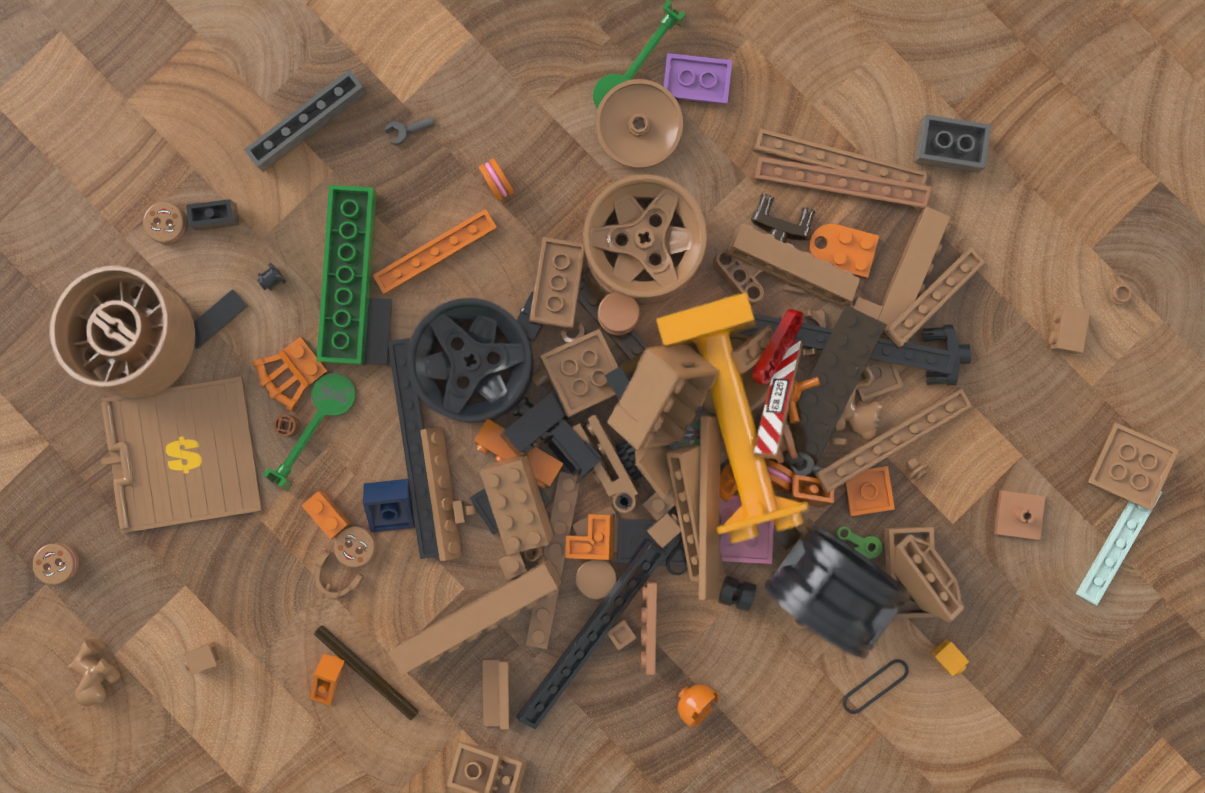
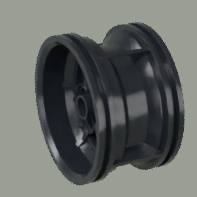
M808 523L805 526L807 532L802 531L800 533L798 542L778 570L773 571L770 575L771 579H768L764 586L768 593L784 609L809 629L841 650L855 657L866 659L869 651L875 647V643L893 618L904 607L905 604L902 600L908 601L911 595L894 578L856 549L821 527Z

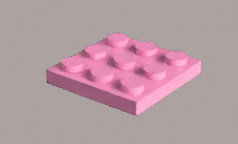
M732 495L727 502L720 498L721 524L726 523L742 506L739 495ZM773 519L757 523L758 536L743 541L731 543L729 532L720 533L719 546L722 561L772 564Z

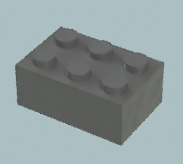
M925 115L919 124L914 163L979 173L985 168L991 125Z

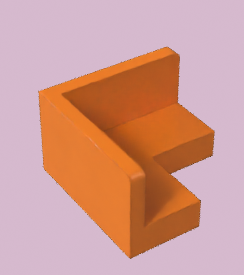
M588 514V536L567 535L565 558L613 559L615 514Z

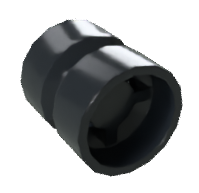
M726 575L721 587L718 603L727 606L735 604L737 609L749 612L755 597L756 584L747 581L739 583V579Z

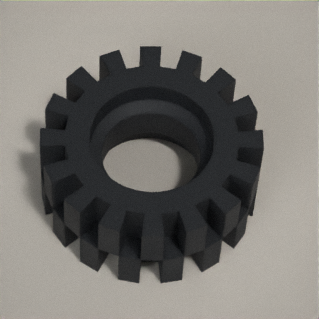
M627 440L616 445L617 454L633 481L644 476L636 465L635 447Z

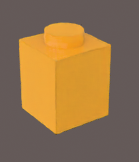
M947 639L930 653L951 676L961 674L969 662L958 648Z

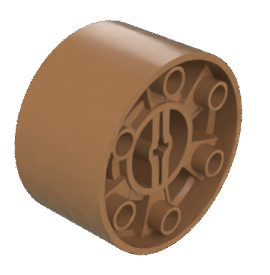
M106 266L81 275L63 292L52 314L50 338L54 354L60 365L77 380L121 397L142 398L166 389L183 373L193 353L195 327L188 307L174 292L134 269L122 266ZM154 290L160 304L151 310L146 306L151 302ZM120 292L121 301L114 300L106 302L111 297ZM134 315L137 328L122 321V319ZM111 339L124 344L126 347L122 350L114 351ZM107 360L111 363L105 381L102 382L96 376L94 370L97 367L103 366Z

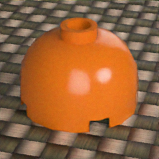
M695 684L690 688L686 686L678 695L681 698L678 702L680 718L691 729L694 728V725L697 727L713 710L711 708L713 701L716 704L721 697L720 694L705 684Z

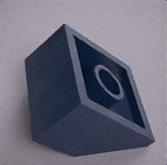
M408 479L364 483L363 506L371 532L415 528Z

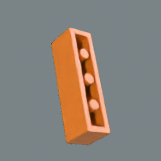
M487 419L474 439V443L477 445L476 449L485 455L489 452L496 456L495 460L497 462L517 457L500 436L506 429ZM534 447L527 454L537 485L543 489L545 486L550 488L561 471L563 463Z

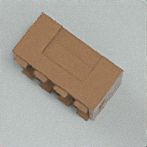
M688 344L647 348L633 378L607 423L637 450L681 443L686 434L687 426L693 422L697 415L695 412L698 407L702 406L707 397L708 389L712 388L717 379L716 375L719 370Z

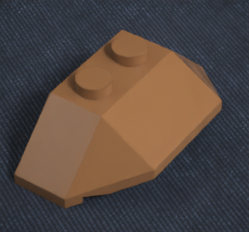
M908 535L895 547V574L922 610L947 622L953 621L964 609L956 578L930 543L915 538L913 535Z

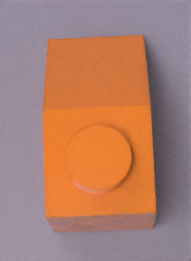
M793 475L792 498L796 501H807L809 506L824 507L834 503V489L825 493L817 478Z
M323 654L314 673L310 694L311 700L331 706L343 673L344 660L336 656Z

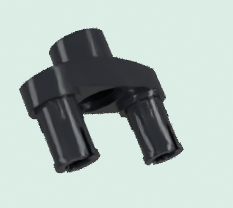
M952 324L943 325V327L923 328V334H932L923 336L924 342L944 340L946 351L956 352L952 374L926 371V377H935V379H927L926 385H957L960 364L971 363L970 344L958 345L956 332Z

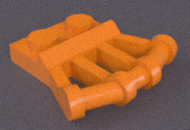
M299 337L284 350H281L279 354L252 361L253 366L257 368L260 378L259 384L262 388L265 387L270 393L269 397L272 400L275 399L287 406L286 409L291 412L295 409L305 390L329 372L323 363L317 362L316 354L302 337ZM283 360L284 364L268 376L265 365ZM290 369L294 376L276 388L272 382ZM297 381L301 383L292 399L282 394Z

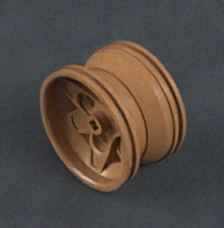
M634 175L616 181L602 191L595 199L585 220V258L593 278L607 293L618 292L633 297L639 305L659 303L679 293L694 276L705 252L707 240L706 224L699 205L682 186L661 176ZM645 199L653 201L644 211L636 200ZM615 211L619 225L605 226L607 220ZM674 213L678 216L684 228L670 226ZM657 217L661 220V225L659 227H652L649 220ZM618 236H625L628 239V243L625 246H619L615 239ZM648 239L644 244L640 243V240ZM603 250L619 254L614 268L609 264ZM685 252L681 262L674 269L670 255ZM657 255L660 257L661 263L653 266L649 263V257ZM645 270L654 281L642 282L635 281L634 279Z

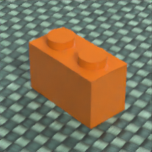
M323 490L317 491L301 505L330 539L338 536L342 530L351 524Z

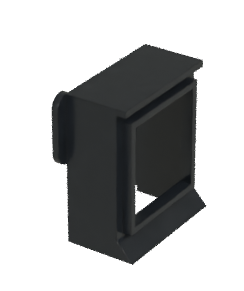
M563 421L551 431L544 441L545 444L549 443L548 447L572 475L576 474V484L602 460L588 441L584 442L566 421Z

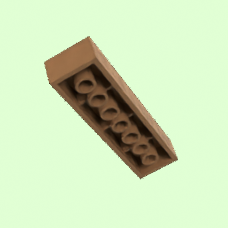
M550 559L400 642L388 653L400 675L402 676L408 672L410 676L426 665V661L428 665L432 664L444 655V651H447L448 654L455 651L463 644L464 640L469 643L483 633V629L488 632L497 627L502 622L501 619L505 618L508 621L517 616L521 608L524 607L527 610L535 606L540 601V597L544 596L547 599L556 594L562 581Z

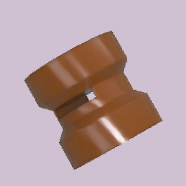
M282 414L275 419L273 428L278 435L291 437L299 431L300 423L295 416Z

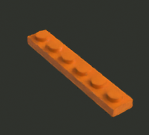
M484 209L373 274V277L385 295L495 231L497 227L488 211Z

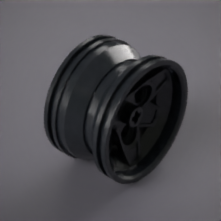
M461 298L443 303L430 311L420 321L409 343L407 367L416 393L432 410L453 420L482 423L487 419L492 421L506 415L524 398L532 381L534 356L530 341L526 337L525 332L508 311L497 304L483 299ZM465 320H475L468 332L456 323ZM497 328L504 333L509 343H495ZM438 338L444 351L431 355L434 343ZM456 339H463L464 346L461 350H454L453 342ZM491 353H498L500 355V361L495 365L490 364L488 361ZM475 359L477 363L476 365L471 364L470 366L468 360ZM513 366L512 375L505 386L499 372ZM461 377L469 378L470 384L465 389H461L458 385ZM434 379L448 380L445 394L438 388ZM475 391L487 399V401L481 403L466 404Z

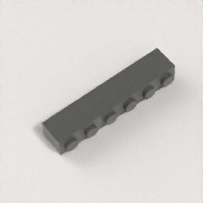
M349 69L244 150L254 164L264 172L358 101L367 92Z

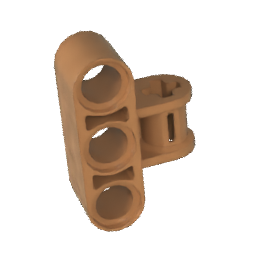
M728 249L720 250L713 260L715 269L737 295L746 293L749 304H757L763 298L764 289L756 280V277L763 270L726 254ZM726 256L729 259V265H723L719 257ZM736 272L742 274L743 282H737L733 274ZM749 289L756 291L757 299H751L748 296L747 292Z

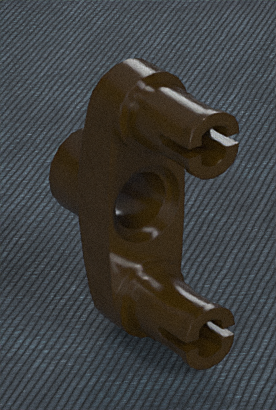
M763 193L760 195L757 210L753 212L751 222L773 235L783 243H786L787 239L804 241L810 238L812 231L810 227L816 213L815 210L811 209L808 213L809 208L803 207L799 222L796 225L770 216L769 212L774 197L769 195L765 203L767 194Z

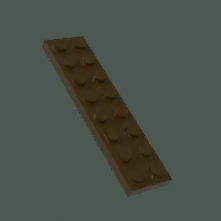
M845 305L809 378L819 377L821 385L803 390L796 404L799 422L791 423L790 418L787 422L798 458L792 459L788 451H784V462L779 464L790 470V465L798 468L804 462V458L798 453L804 452L813 459L814 465H817L887 325L886 323ZM769 458V460L778 463L777 459ZM812 471L806 476L811 477Z

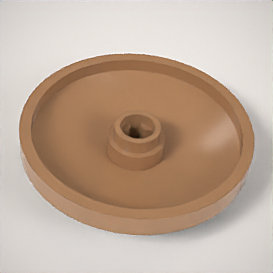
M645 79L628 80L612 88L602 99L596 114V135L604 152L615 162L630 168L652 167L667 159L677 147L683 131L682 111L672 93L662 85Z

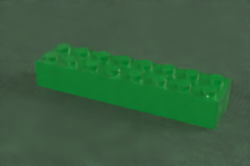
M329 185L317 362L365 366L377 191L373 187Z

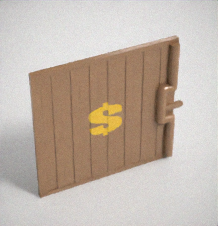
M241 376L166 388L159 393L142 398L115 396L101 399L107 446L110 452V457L103 458L101 463L103 465H112L113 486L121 533L262 511L243 379Z

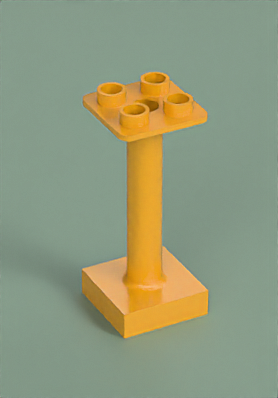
M743 293L658 318L657 322L664 346L688 344L692 347L696 345L698 353L719 370L716 375L717 379L709 391L742 506L726 523L721 524L717 528L718 534L729 532L731 543L758 536L757 523L773 519L776 531L803 524L800 511L809 509L807 501L796 502L775 496L765 459L754 456L758 435L741 376L730 354L733 352V348L729 335L756 328L747 294Z

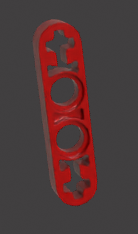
M788 309L754 367L752 374L754 382L767 385L771 381L803 323V313L801 311Z

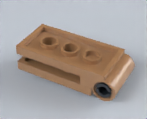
M599 413L588 418L589 424L586 425L585 422L573 426L572 429L584 442L588 441L601 456L602 460L593 467L595 470L592 472L598 484L602 483L608 496L613 497L614 507L619 512L626 513L637 505L641 488L636 480L633 481L626 468H624L615 447L617 444ZM593 436H597L599 444L596 443ZM605 455L608 456L619 478L616 479L604 458Z

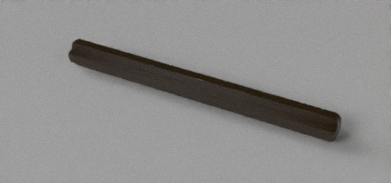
M320 626L315 631L314 635L340 659L344 660L349 667L409 720L414 719L419 712L417 708L328 629Z

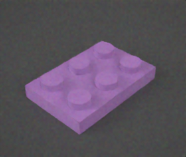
M667 53L663 87L670 91L676 100L727 105L732 60Z

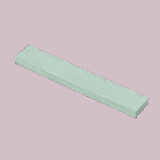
M1162 491L1160 492V494H1159V496H1158V498H1157V500H1156V503H1157L1158 499L1160 498V496H1161V494H1162ZM1128 502L1077 590L1076 595L1093 605H1098L1151 511Z

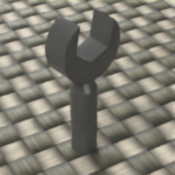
M433 117L411 123L407 127H404L400 122H391L384 131L388 132L393 128L399 131V138L391 142L393 145H399L406 140L407 132H416L434 126L435 123Z
M804 452L798 453L804 458L802 466L795 468L790 465L791 470L801 476H806L811 471L815 474L824 468L814 465L813 459Z

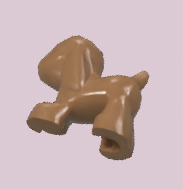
M97 639L85 640L81 645L78 655L68 665L69 670L74 669L83 676L75 691V698L79 704L85 706L103 703L106 693L102 683L104 680L110 684L115 683L120 677V673L114 666L109 665L104 659H101L99 662L94 659L95 655L101 653L105 648V645Z

